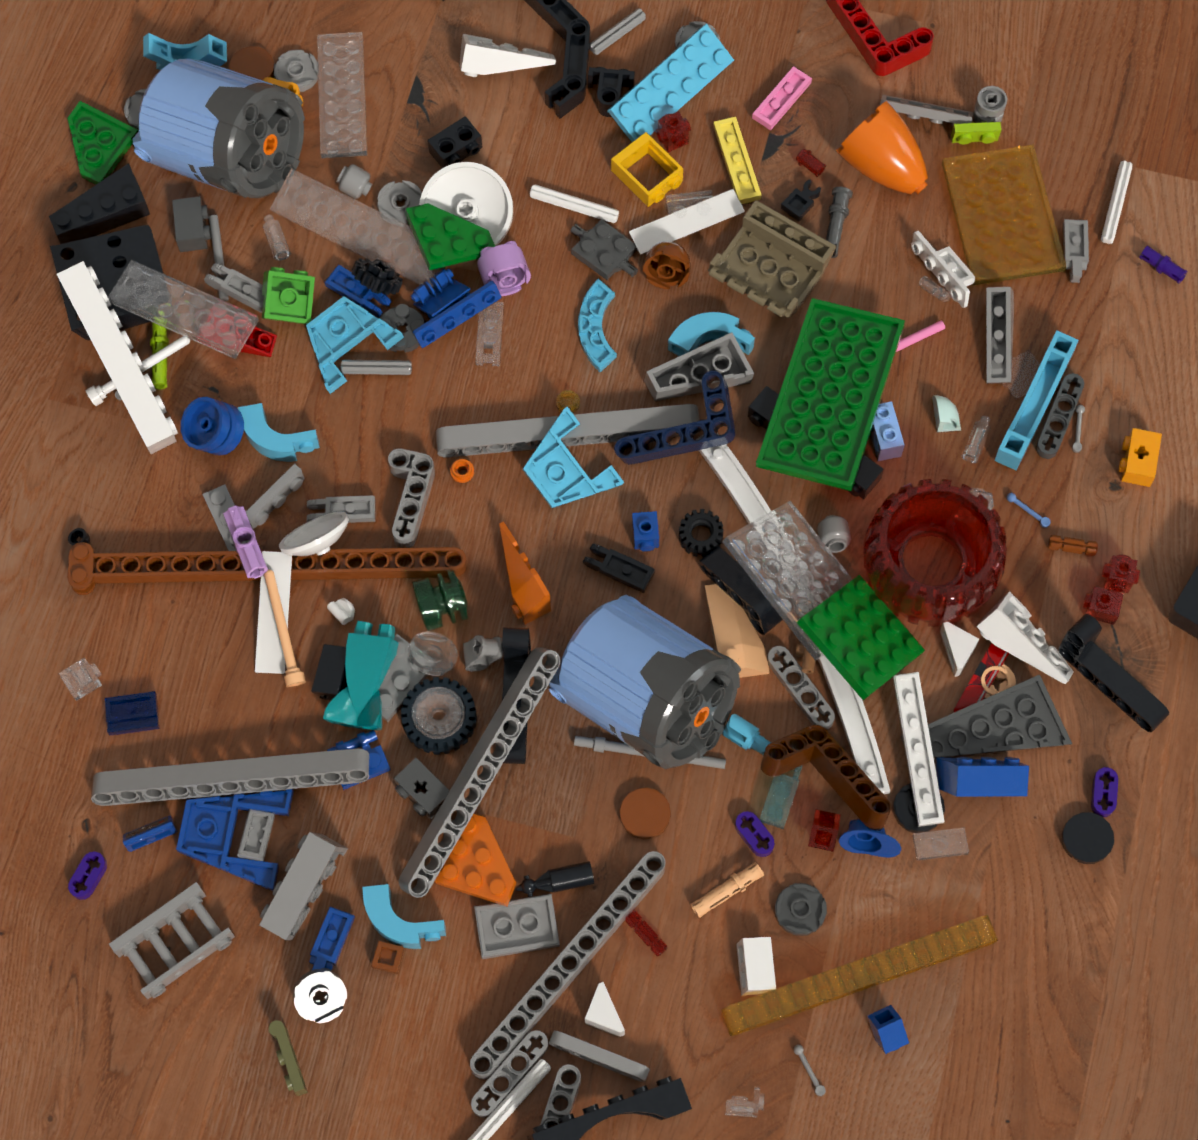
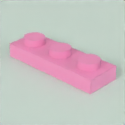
M793 66L754 111L752 119L771 131L808 88L812 78Z

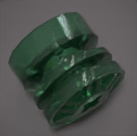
M453 569L447 571L449 580L447 583L444 582L442 574L438 573V585L434 587L428 577L412 581L427 632L443 627L442 615L445 614L448 615L452 624L456 623L455 611L459 612L462 621L468 619L466 596L461 581L458 580Z

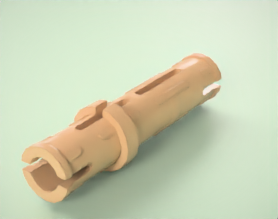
M753 862L739 873L731 874L730 879L691 903L690 906L698 918H701L738 892H744L747 886L763 877L764 873L759 865Z

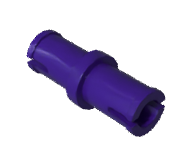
M1146 246L1139 257L1155 267L1156 272L1164 273L1178 284L1182 282L1188 272L1170 261L1171 258L1166 255L1164 257L1150 248V246Z

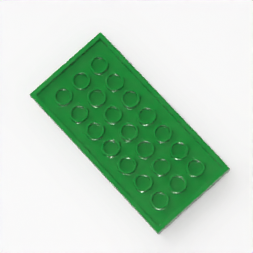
M812 298L756 461V467L852 491L905 326V320Z

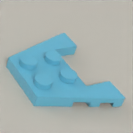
M344 296L306 325L319 362L320 371L325 381V387L330 394L347 382L334 362L371 333L377 336L387 350L404 338L399 330L389 326L385 321L373 316L367 310Z
M568 407L563 409L522 469L551 509L621 486L624 483L612 465L591 480L563 444L561 438L580 425Z

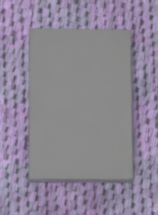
M552 894L511 900L508 907L497 903L474 906L482 959L560 947Z

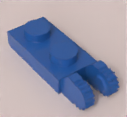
M338 265L324 282L325 286L379 318L383 312L379 307L370 302L371 299L374 297L377 302L385 306H389L391 300L382 292L379 294L371 292L369 288L361 285L359 280L354 279L355 276L351 274L352 272Z

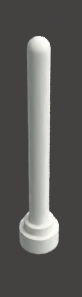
M182 336L143 360L144 370L141 372L146 371L188 345L190 338ZM111 380L102 386L98 385L95 387L93 385L85 391L92 403L98 406L104 402V399L107 397L106 394L115 390L116 387Z

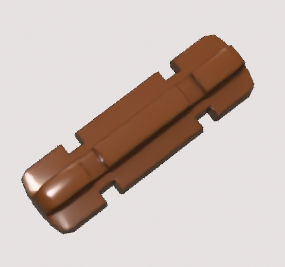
M1051 535L1048 548L1052 550H1059L1060 548L1064 552L1077 554L1085 552V555L1095 556L1098 550V543L1089 540L1084 542L1083 539L1070 537L1061 539V536Z

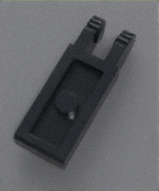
M592 544L590 551L595 555L605 558L603 563L590 557H585L583 560V564L587 567L599 571V573L642 593L645 592L655 573L654 568L613 549L608 550L597 544Z

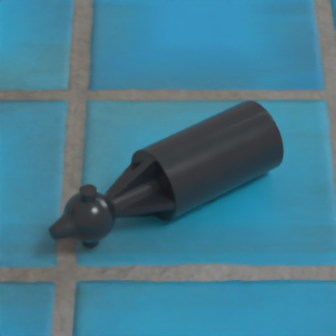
M590 861L550 869L535 881L530 879L529 875L524 876L522 883L515 887L516 891H523L528 894V897H531L536 888L555 893L594 884Z

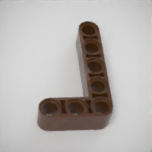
M810 725L766 746L761 762V770L764 774L776 777L810 762L865 826L872 830L884 828L892 808L890 801L824 727Z

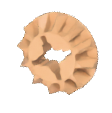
M1004 664L1002 667L992 666L983 672L981 684L987 692L985 698L1016 685L1015 675L1009 667ZM992 670H999L995 679L1003 681L999 684L998 691L994 685L988 688L985 683L987 673Z

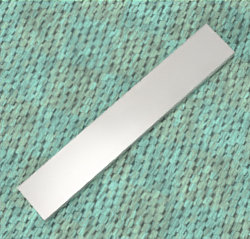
M919 672L894 675L893 682L918 827L943 824L945 821Z

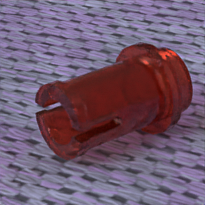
M803 149L796 157L798 165H803L815 174L816 177H819L826 168L825 164L811 154V150Z

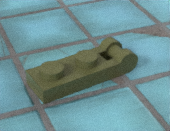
M275 1020L270 1023L268 1029L273 1038L278 1040L280 1050H277L276 1053L280 1065H286L288 1075L284 1076L288 1090H294L297 1096L306 1094L308 1091L288 1030L281 1021Z

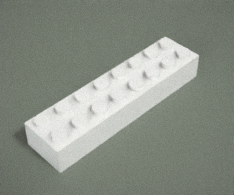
M84 261L57 273L63 288L150 454L177 442L174 436L178 434L171 417L165 418L163 415L167 412L159 395L154 397L152 392L156 390L148 373L142 374L141 371L144 370V367L137 352L131 353L130 350L133 349V346L126 331L120 332L119 328L122 327V324L115 310L109 311L108 307L111 306V303L103 287L97 288L100 282L92 266L86 267Z

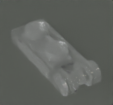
M495 302L479 312L476 365L492 363V366H500L504 302ZM484 348L493 349V354L484 353Z

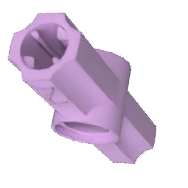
M237 505L230 507L223 515L247 578L256 579L261 577L268 571L245 509L243 506L239 507ZM249 540L248 543H242L243 541Z

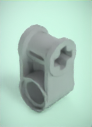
M477 635L464 643L465 669L471 672L481 671L503 656L502 638L494 637L488 639Z

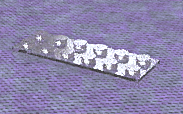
M363 32L317 35L321 158L367 156Z
M133 260L129 262L108 296L111 304L234 359L237 358L259 321L258 316Z

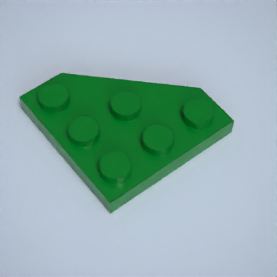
M79 101L67 119L82 178L97 185L114 171L132 146L133 138L138 133V130Z
M431 204L418 205L406 208L405 210L406 218L428 270L479 259L482 249L485 247H495L487 229Z

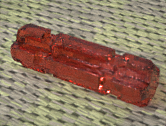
M637 911L628 914L625 918L626 923L631 928H635L634 932L647 946H651V951L656 956L662 955L667 950V945L664 941L658 939V935L645 920H641L642 917Z

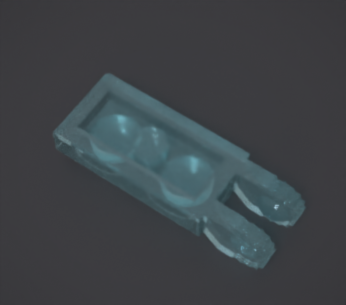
M803 765L794 769L793 777L782 774L773 778L759 819L761 822L784 830L800 782L799 776Z

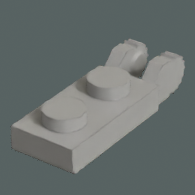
M213 264L211 267L212 272L223 279L225 278V280L223 281L214 275L207 274L204 278L207 285L214 289H220L221 292L260 313L263 312L264 296H262V284L234 269L230 270L221 264Z
M375 496L326 497V499H310L307 501L309 509H325V513L308 514L307 522L320 516L340 511L347 514L349 518L348 523L375 522Z

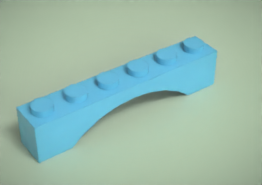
M1056 330L1029 390L998 449L994 461L1017 471L1079 341L1078 339Z

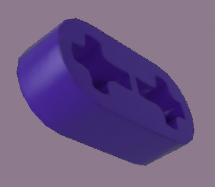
M1103 767L1099 769L1093 778L1091 808L1095 814L1102 817L1110 816L1117 805L1118 775L1111 768ZM1104 774L1107 775L1109 780H1112L1106 789H1103L1104 782L1099 780ZM1103 795L1106 796V804L1110 805L1106 810H1102V806L1098 805Z
M749 811L740 813L735 822L737 833L756 856L766 857L770 855L775 845L773 836L754 813ZM742 819H745L746 821H753L751 824V828L754 831L753 833L749 830V828L741 827L743 823ZM756 836H758L761 839V841H768V849L765 850L763 847H761L760 849L757 848L758 840L756 839Z
M89 852L81 860L68 884L70 893L76 899L85 900L93 894L107 869V861L99 852ZM98 859L100 867H94L91 870L89 862H95ZM87 877L84 883L87 889L85 891L80 890L79 893H77L78 889L75 887L76 884H82L85 878Z

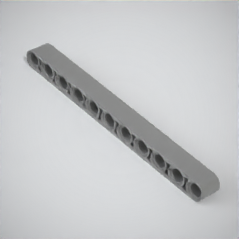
M684 404L575 414L574 416L580 425L561 438V441L566 447L617 442L623 437L700 421L697 405ZM559 416L441 427L436 430L437 454L440 457H458L534 450L539 446Z
M537 647L529 654L401 873L399 886L404 892L419 898L425 896L430 890L559 668L560 657L556 651ZM545 655H547V661L543 665L542 659ZM534 677V684L530 687L529 681ZM521 699V706L517 709V701ZM508 721V729L504 731L503 726L505 722ZM495 743V751L491 754L490 748ZM480 766H483V771H482V773L478 776V775H477L478 768H479ZM469 788L470 793L467 798H464V793ZM457 811L456 818L451 821L452 813ZM443 833L444 838L438 843V837ZM431 856L429 864L425 866V859ZM417 878V885L411 889L413 880Z
M346 749L98 772L93 777L91 801L100 806L361 783L369 778V753L364 749Z
M656 851L648 852L476 1051L470 1060V1067L476 1078L485 1080L492 1076L660 880L665 872V858L661 853ZM657 861L661 867L656 871H651L648 869L647 863ZM634 880H640L643 882L644 887L641 890H634L630 887V884ZM616 900H624L627 903V907L623 910L615 909L613 904ZM601 919H606L611 925L608 929L601 930L596 926L597 922ZM583 939H590L594 945L591 949L584 950L579 946V943ZM566 959H573L577 965L574 969L567 970L562 966V963ZM556 979L560 985L555 990H549L545 987L546 981ZM539 999L542 1002V1006L538 1010H531L528 1007L529 1001ZM515 1019H521L525 1022L524 1028L519 1031L513 1030L510 1025ZM504 1039L508 1043L506 1049L496 1051L493 1048L496 1040ZM479 1060L489 1061L490 1067L484 1072L476 1070L475 1066Z

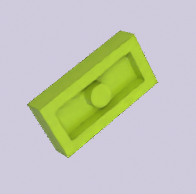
M1001 122L954 124L951 133L952 143L965 145L971 142L988 144L998 141L1001 133Z

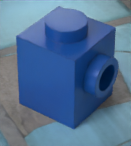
M657 511L632 513L634 550L652 551L655 548H659Z
M892 1005L867 1015L875 1041L885 1054L909 1044L902 1018Z

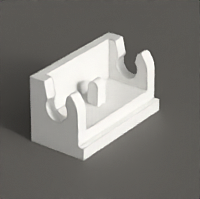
M771 937L742 938L736 944L741 995L768 994V991H775L776 982Z

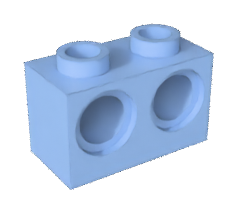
M892 401L879 404L870 432L878 461L901 457L904 449V441Z

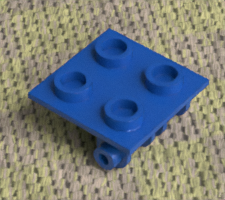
M448 268L446 270L442 269L434 275L435 279L433 277L430 278L434 289L425 281L424 284L413 290V294L410 297L415 302L413 303L415 307L433 317L445 311L446 307L453 302L463 299L465 294L471 289L453 279L454 275Z

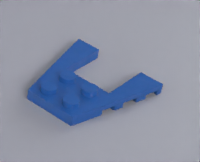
M293 790L264 791L258 794H236L231 797L220 798V796L186 800L176 848L177 852L273 891L278 875V863L229 857L238 809L246 811L252 809L289 816Z

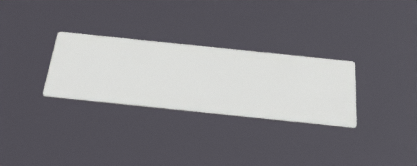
M731 189L633 229L629 233L639 253L643 254L658 243L675 241L741 214L745 210L734 189Z
M263 551L262 555L266 566L275 575L288 628L292 555L282 552ZM263 574L260 582L255 672L284 674L285 658Z

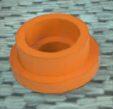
M466 459L456 460L450 467V475L456 482H468L474 476V466ZM461 469H465L467 471L463 475H460L458 473V471Z

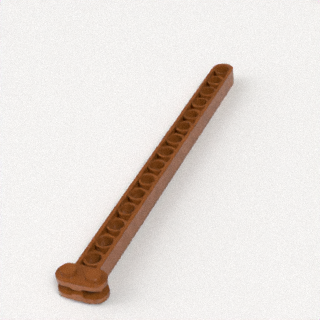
M80 542L73 545L69 552L68 582L73 591L78 595H88L95 589L96 584L261 581V577L256 579L247 578L236 551L95 553L91 545ZM456 547L330 549L327 553L319 556L316 553L309 556H292L291 580L459 577L467 569V560L464 551ZM261 550V553L263 551L281 552V550ZM454 558L461 561L457 566L448 564ZM404 559L411 561L410 565L406 567L400 566L399 563ZM427 559L436 561L433 566H425L423 564ZM354 560H359L362 562L361 565L356 568L349 566V564ZM378 560L386 561L383 567L374 566V563ZM304 561L312 563L309 568L304 569L300 567ZM328 561L337 562L333 568L325 567ZM205 563L213 564L209 570L201 569ZM229 563H237L236 568L233 570L226 569ZM132 564L138 565L136 570L132 572L126 571L128 566ZM155 564L163 565L159 571L151 570ZM179 564H188L186 569L182 571L176 570ZM113 565L110 571L102 572L104 566Z

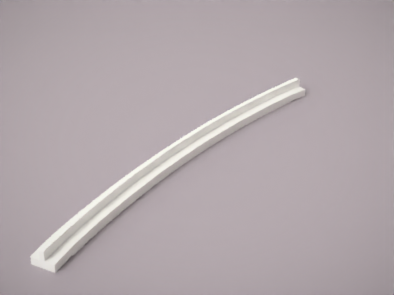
M726 444L699 450L748 522L801 619L821 604V601L774 514ZM809 638L839 713L854 762L883 794H889L890 787L881 755L861 697Z

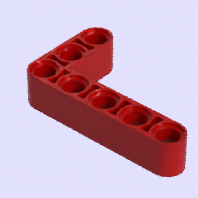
M826 0L828 6L876 75L886 76L930 54L934 34L930 29L921 27L893 41L887 42L859 0Z

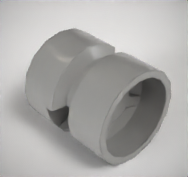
M986 86L980 90L973 112V118L976 123L1002 122L1007 104V95L1001 88Z

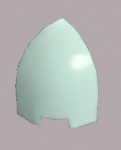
M933 395L937 432L961 431L956 405L946 397Z

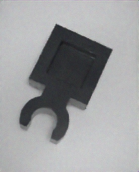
M807 180L804 183L802 192L796 188L781 203V209L797 221H800L814 206L813 199L818 198L820 195L821 187H818L815 191L809 190L812 183L811 180Z

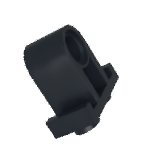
M589 67L588 88H593V84H598L597 107L601 115L612 117L607 110L622 98L623 87H629V90L634 87L635 71Z

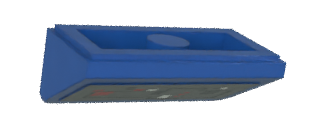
M167 816L123 835V844L128 851L132 852L175 834L177 829L172 817Z

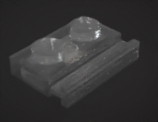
M712 190L666 195L668 215L674 213L677 218H683L687 215V207L699 203L697 205V212L700 215L709 214L711 210L710 205L702 201L713 197Z

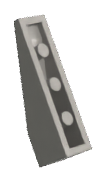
M1011 287L986 288L987 384L1011 383L1014 291Z

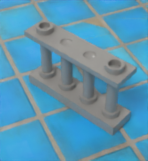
M197 882L109 943V946L119 958L123 955L128 956L147 984L140 991L147 999L160 996L165 992L167 985L216 950L222 951L227 948L235 937L229 927L221 931L205 909L202 899L206 895ZM187 909L194 910L213 937V939L199 947L180 919V914ZM166 924L172 925L191 953L179 963L158 935L159 929ZM144 940L151 942L169 968L168 971L157 979L136 950L137 945Z

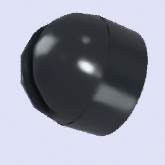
M76 528L70 532L68 542L72 546L80 542L89 544L90 537L84 529Z

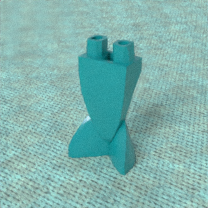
M357 621L354 633H348L345 657L347 687L329 702L324 711V720L346 727L382 730V702L379 688L397 654L399 643L394 640V626L379 624L378 635L373 636L371 635L373 624Z

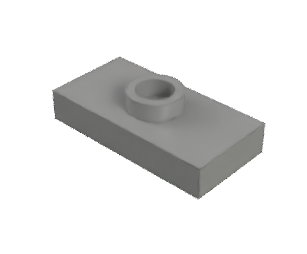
M249 809L237 854L238 858L264 862L275 813Z

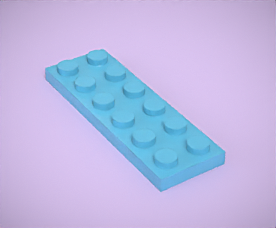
M705 24L607 111L630 141L634 142L645 132L649 135L654 133L732 63L734 59L709 26Z

